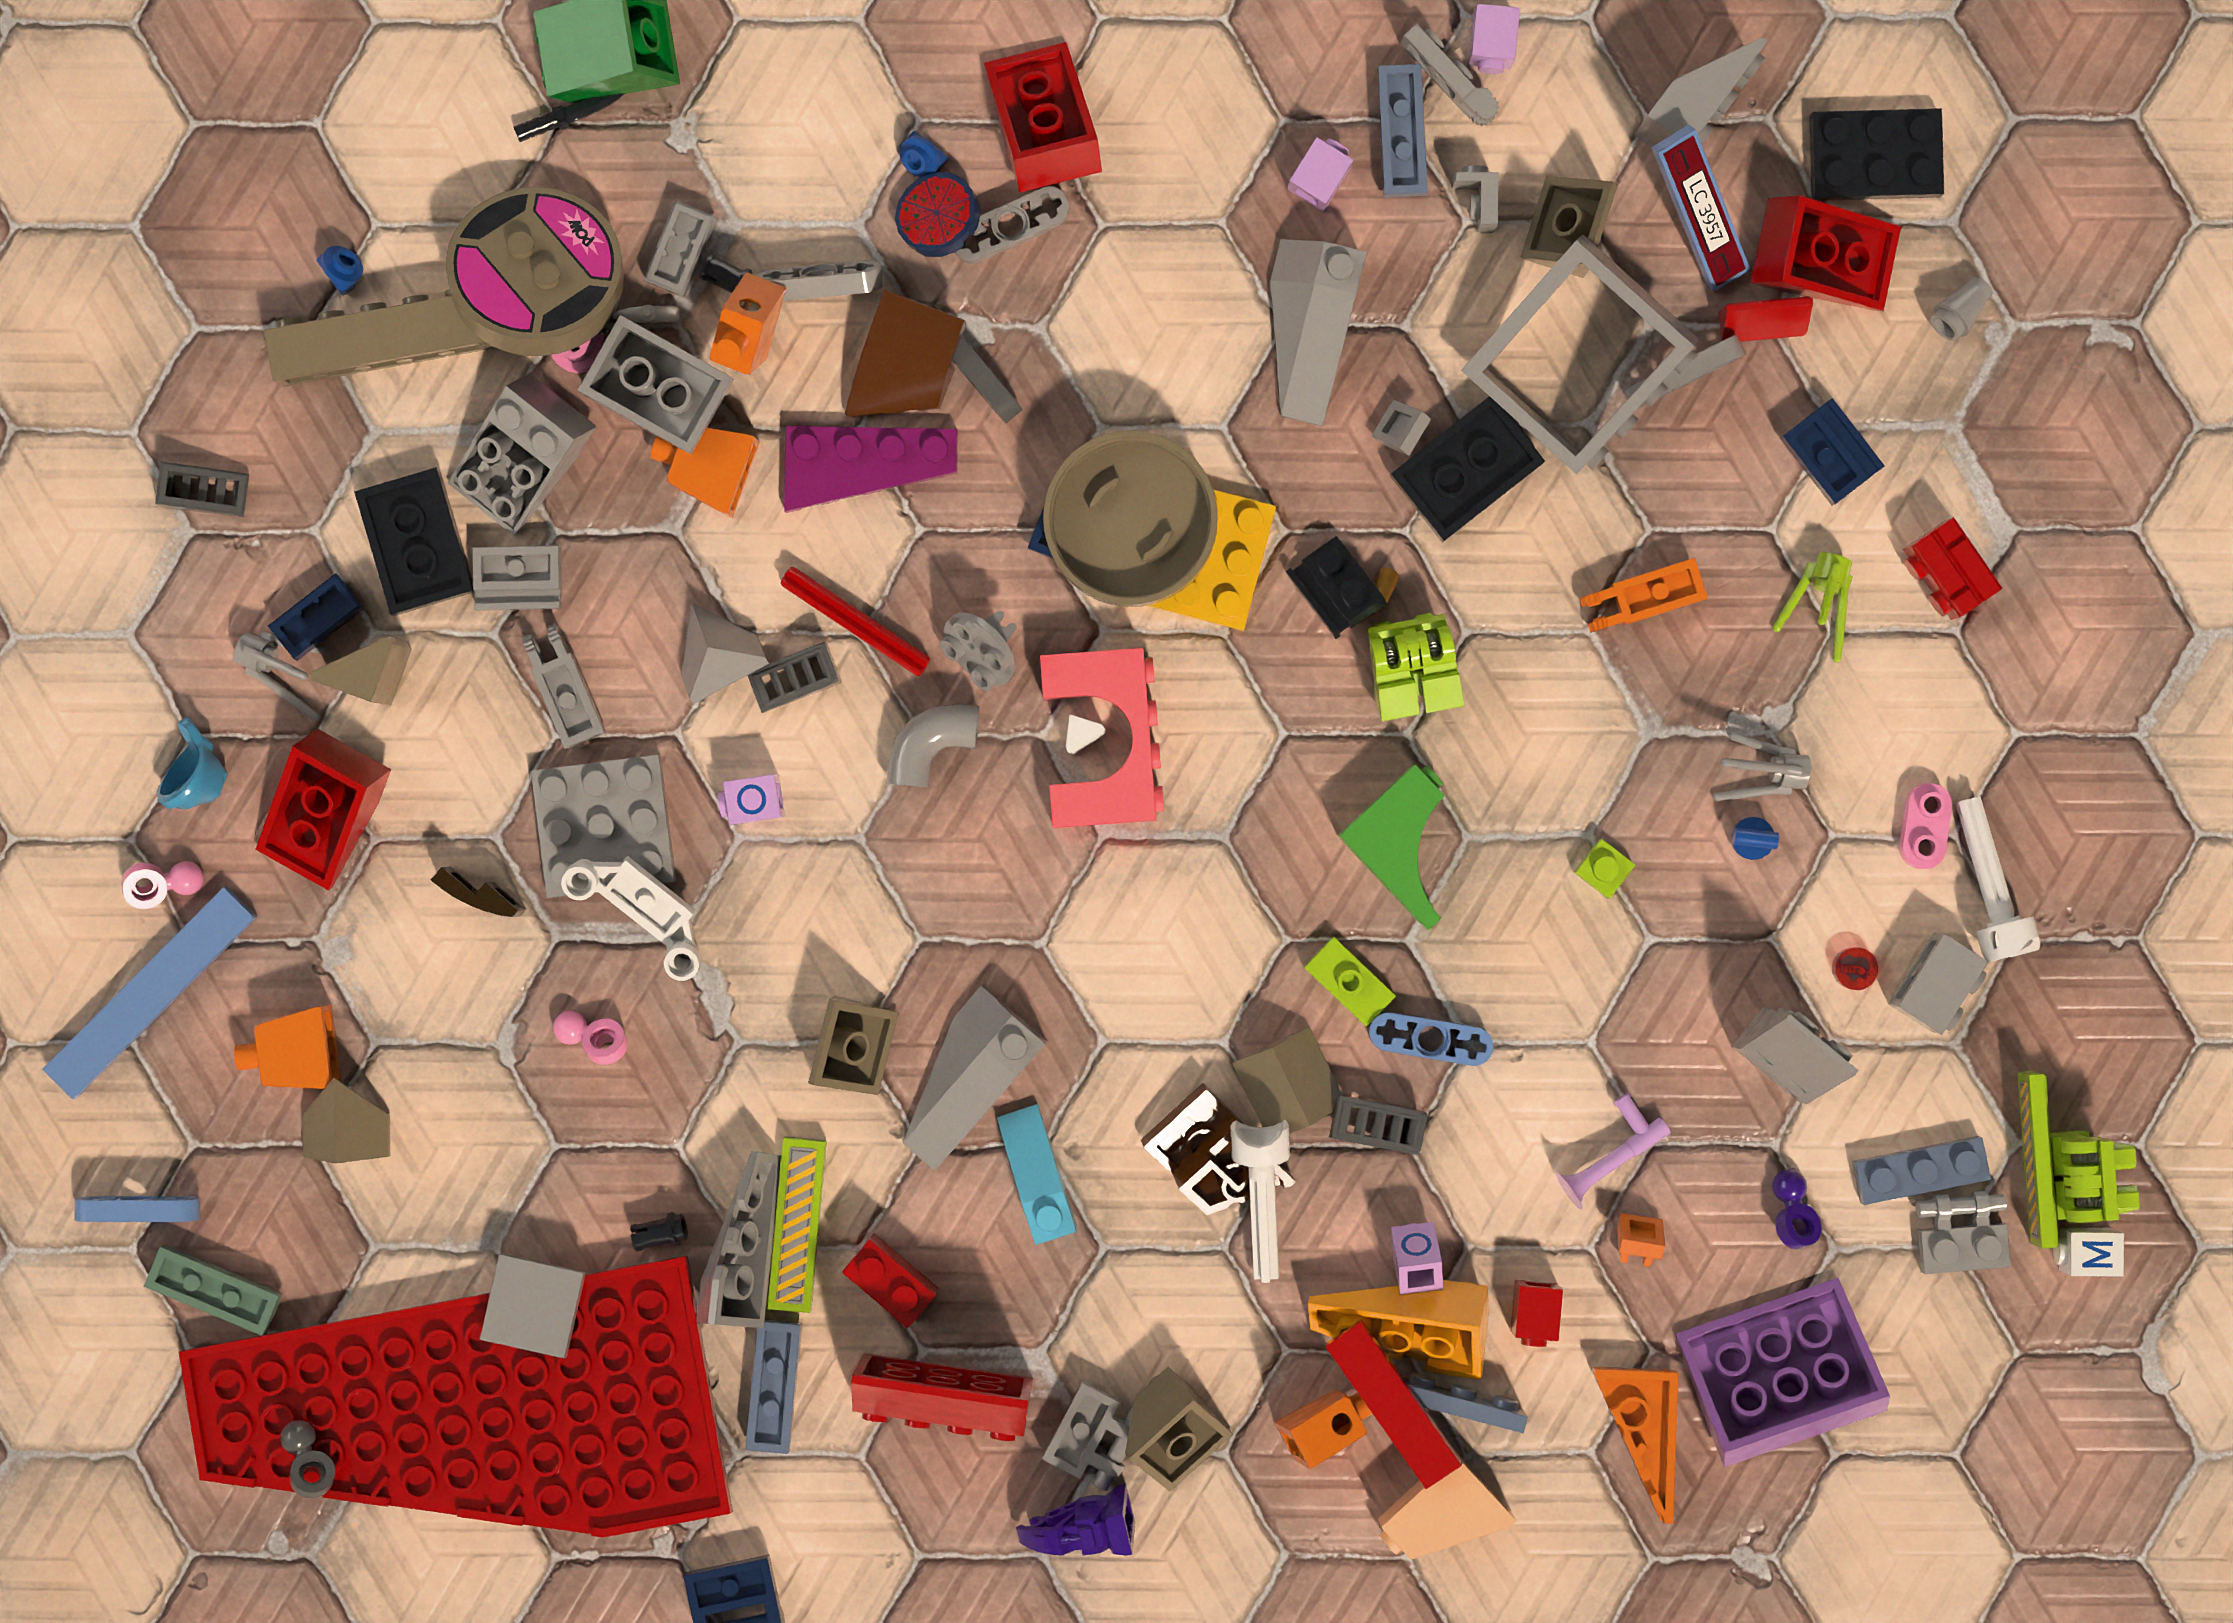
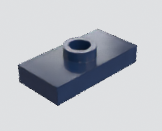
M335 573L270 623L268 627L292 658L298 661L363 611L365 607L343 579Z

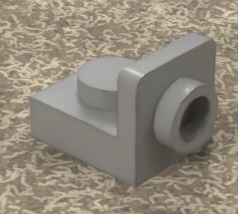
M1471 165L1463 167L1462 172H1455L1452 180V189L1478 190V194H1470V220H1477V232H1495L1498 225L1499 172H1488V167Z

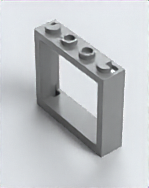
M1582 235L1461 371L1575 474H1578L1585 465L1593 470L1606 456L1609 450L1603 445L1614 434L1622 438L1639 420L1633 413L1643 402L1651 407L1668 388L1663 383V380L1673 370L1681 374L1698 355L1692 349L1700 339L1588 238ZM1583 263L1673 344L1675 348L1579 452L1487 368L1579 264Z

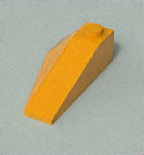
M1443 1280V1290L1400 1295L1399 1287L1391 1286L1309 1297L1310 1330L1334 1338L1362 1319L1379 1345L1388 1350V1357L1401 1360L1404 1354L1426 1362L1425 1369L1437 1374L1482 1379L1489 1316L1488 1286L1479 1285L1468 1281Z

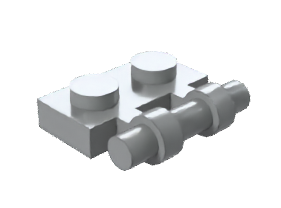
M1987 1191L1972 1192L1969 1197L1949 1198L1948 1194L1933 1195L1932 1200L1917 1201L1916 1211L1918 1217H1933L1934 1228L1917 1229L1921 1272L1923 1274L2011 1267L2007 1224L2004 1222L1990 1223L1989 1220L1990 1212L2006 1211L2005 1195H1988ZM1972 1214L1973 1225L1951 1226L1950 1219L1952 1215Z
M1082 1380L1047 1446L1042 1460L1078 1479H1081L1089 1464L1098 1469L1092 1484L1101 1490L1107 1491L1114 1477L1119 1478L1125 1467L1122 1461L1126 1456L1125 1449L1134 1407H1131L1125 1420L1115 1417L1114 1414L1120 1404V1399ZM1106 1430L1117 1435L1107 1455L1096 1450Z

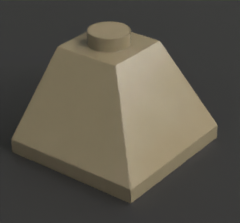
M1167 1367L1159 1375L1152 1378L1148 1385L1136 1395L1125 1454L1133 1463L1170 1492L1229 1439L1233 1433L1194 1389L1170 1367Z

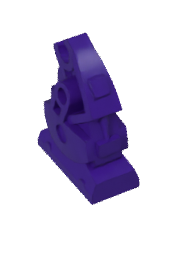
M1125 1483L1113 1488L1106 1496L1089 1495L1080 1497L1074 1502L1049 1511L1045 1516L1032 1517L1029 1519L1031 1526L1019 1525L1016 1527L1020 1544L1040 1553L1062 1556L1075 1550H1082V1555L1084 1556L1098 1554L1110 1549L1115 1555L1127 1556L1132 1555L1136 1523Z

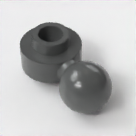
M294 1420L283 1428L280 1435L282 1447L288 1453L296 1456L290 1469V1484L298 1495L305 1498H317L327 1493L331 1488L335 1476V1466L328 1455L312 1450L316 1440L313 1426L304 1420ZM308 1472H315L319 1475L320 1479L317 1482L309 1483L303 1476Z

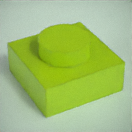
M1599 839L1573 873L1605 898L1610 899L1636 865L1603 839Z

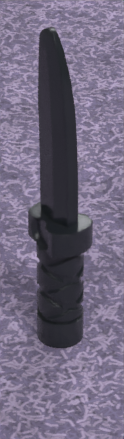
M624 94L587 98L565 108H562L560 104L553 107L551 113L549 112L525 123L515 125L513 128L519 142L554 130L556 127L563 130L570 127V123L610 106Z

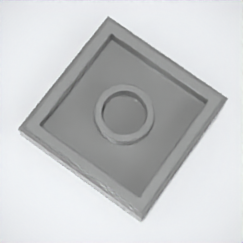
M504 1253L499 1254L480 1340L566 1358L586 1272Z

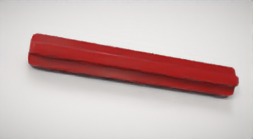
M790 567L783 575L780 582L782 587L914 675H922L930 663L929 656L797 568Z

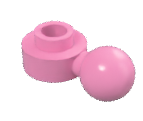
M182 861L175 864L169 873H163L154 864L138 863L128 868L123 874L121 880L122 892L125 900L133 907L149 909L163 901L167 890L173 889L181 895H191L197 892L203 884L204 875L201 868L190 861ZM141 878L151 880V883L145 887L136 885V882Z
M568 1010L559 1014L553 1024L554 1035L560 1042L572 1045L582 1041V1046L589 1059L600 1065L612 1064L618 1061L625 1054L628 1047V1040L623 1028L612 1019H599L588 1026L582 1014L577 1011ZM613 1042L610 1047L601 1049L603 1044Z

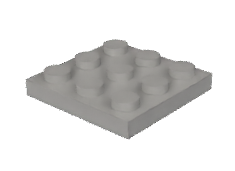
M661 755L531 771L547 898L567 896L562 889V877L570 865L581 859H588L592 862H623L629 856L661 883L677 882ZM576 873L580 879H588L585 874Z

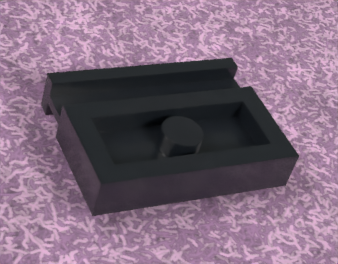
M1337 536L1302 559V564L1293 570L1289 568L1286 571L1290 581L1335 640L1341 636L1340 633L1349 626L1353 628L1387 604L1382 593Z

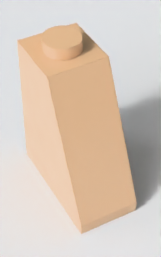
M1456 1452L1462 1461V1466L1428 1489H1425L1419 1480L1378 1518L1380 1526L1384 1530L1379 1536L1393 1553L1397 1555L1402 1550L1411 1560L1509 1528L1516 1522V1519L1507 1506Z

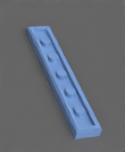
M223 887L42 1070L71 1099L78 1098L249 927L257 916L229 887Z

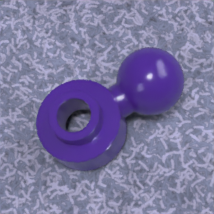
M1793 1169L1782 1170L1774 1177L1772 1182L1774 1195L1785 1204V1208L1776 1217V1232L1780 1240L1787 1247L1802 1249L1818 1241L1822 1231L1821 1221L1813 1208L1802 1203L1801 1199L1807 1191V1182L1804 1176Z

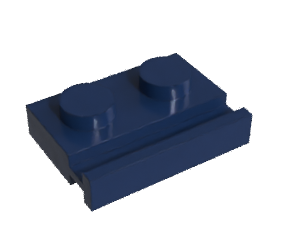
M1833 398L1780 437V440L1831 506L1838 503L1872 475L1885 467Z

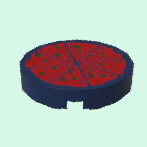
M933 172L918 178L906 188L898 201L895 221L898 233L910 248L925 257H943L957 252L965 245L963 241L968 238L969 234L973 236L979 224L981 210L977 195L963 178L950 172Z

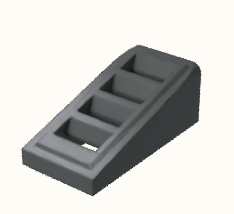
M161 461L155 501L156 507L244 517L249 474ZM174 475L183 476L180 498L171 497ZM192 477L200 478L197 501L189 500ZM209 479L218 480L215 503L206 502ZM227 481L235 482L232 506L224 505Z
M825 641L769 663L747 675L761 713L842 683L829 646ZM817 657L824 678L818 681L809 659ZM801 663L809 683L803 687L800 685L793 666ZM782 669L786 670L793 691L789 693L785 692L778 671ZM770 675L778 696L771 700L762 680V677Z
M1337 1095L1329 1137L1419 1155L1427 1113L1414 1108ZM1351 1107L1358 1108L1354 1132L1347 1131ZM1369 1111H1374L1371 1133L1366 1135L1365 1129ZM1387 1114L1392 1115L1388 1138H1382ZM1404 1118H1407L1402 1141H1400Z

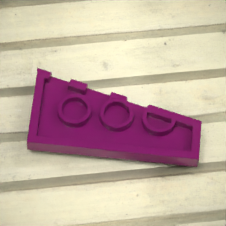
M786 426L784 512L790 513L799 511L802 508L829 504L841 499L868 495L884 489L911 485L957 474L958 430L937 428Z

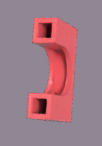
M1144 648L1040 655L1044 700L1084 697L1104 699L1117 706L1124 713L1129 721L1133 735L1132 748L1127 761L1112 776L1094 782L1049 785L1052 827L1063 828L1156 821V812L1164 811L1162 786H1154L1152 769L1161 768L1159 743H1150L1149 726H1158L1156 700H1147L1146 683H1155L1153 657L1144 658Z

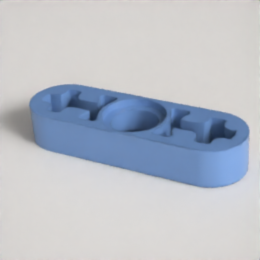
M1381 1012L1368 1027V1035L1371 1042L1377 1048L1387 1052L1470 1066H1478L1485 1063L1493 1052L1491 1036L1477 1026L1395 1012ZM1387 1019H1392L1395 1028L1408 1031L1407 1022L1416 1023L1410 1035L1412 1047L1404 1048L1403 1046L1407 1039L1401 1037H1391L1390 1043H1383V1036L1376 1033L1377 1027L1385 1026ZM1428 1026L1437 1027L1443 1035L1441 1046L1434 1051L1422 1049L1418 1042L1419 1033ZM1450 1029L1458 1030L1454 1037L1458 1040L1468 1041L1471 1039L1472 1034H1478V1041L1484 1044V1050L1476 1051L1474 1058H1469L1466 1049L1453 1046L1454 1055H1446L1451 1043Z
M78 1197L74 1199V1220L79 1222L200 1220V1197Z

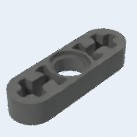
M961 336L952 359L953 363L1005 424L1022 411V408Z

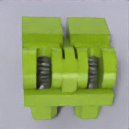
M1444 614L1416 615L1415 619L1396 623L1383 621L1374 623L1373 627L1367 628L1374 676V697L1382 722L1420 715L1418 696L1421 697L1426 713L1465 706L1454 642Z
M2085 1130L2050 1133L2053 1175H2063V1177L2054 1178L2057 1220L2067 1219V1222L2076 1223L2119 1220L2120 1213L2140 1208L2137 1186L2132 1184L2117 1185L2116 1170L2136 1168L2135 1146L2113 1142L2102 1137H2090L2089 1132Z

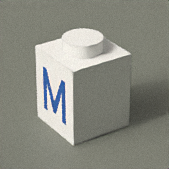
M2059 1227V1245H2057V1248H2053L2054 1262L2059 1265V1271L2070 1276H2124V1233L2113 1228Z

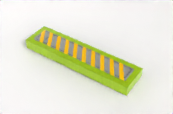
M2034 1071L2017 1072L2030 1243L2042 1249L2057 1248L2059 1243L2046 1076Z
M783 1137L767 1309L810 1313L812 1311L827 1140Z

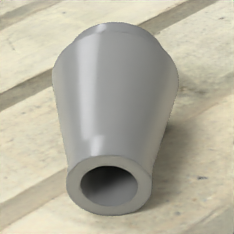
M1973 277L1968 284L1937 304L1933 309L1934 314L1930 318L1931 325L1935 331L1951 341H1956L1960 336H1967L1986 301L1993 294L1989 284L1981 278Z

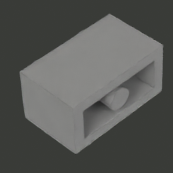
M1934 932L1888 1005L1927 1030L1943 1035L1946 1029L1948 1031L1952 1030L1959 1022L1963 1014V1009L1960 1006L1968 993L1974 994L1983 984L1987 974L1983 970L1989 961L1948 935Z

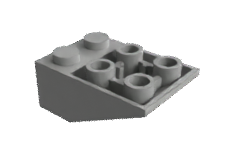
M1763 37L1673 80L1634 135L1648 146L1653 147L1685 126L1690 125L1696 129L1701 144H1703L1714 129L1708 124V121L1710 120L1717 124L1740 94L1733 87L1736 86L1742 90L1766 59L1759 52L1767 43V40Z
M529 373L505 386L448 481V484L515 536L577 459L597 426Z
M1763 1007L1731 1046L1793 1098L1804 1104L1810 1103L1847 1081L1859 1071L1849 1063L1853 1055L1834 1040L1829 1041L1824 1037L1820 1039L1814 1034L1818 1027L1811 1020L1798 1011L1794 1013L1792 1010L1788 1009L1786 1011L1782 1007H1779L1777 1010Z

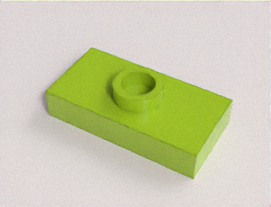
M1332 937L1304 966L1320 984L1366 1027L1396 997L1335 937Z

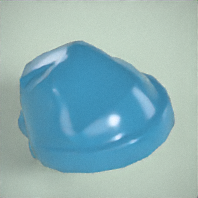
M185 718L177 724L188 743V747L167 770L157 791V801L167 809H190L215 801L221 795L222 787L227 777L226 769L213 754V743L200 734L197 726L190 718Z

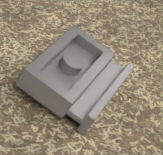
M560 546L472 547L473 590L475 591L474 610L563 609L561 602L562 555Z

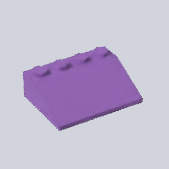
M1839 1278L1676 1333V1338L1705 1421L1724 1467L1888 1411L1890 1394Z

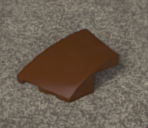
M884 290L859 360L845 415L854 418L860 415L879 413L894 414L909 410L940 409L955 371L951 362L967 324L966 321Z
M1202 1083L1141 1139V1143L1154 1158L1172 1173L1179 1190L1206 1215L1226 1209L1232 1203H1244L1250 1200L1248 1166L1237 1164L1232 1159L1230 1126L1236 1120L1242 1124L1244 1123ZM1282 1164L1274 1165L1275 1187L1281 1185L1287 1188L1296 1182Z

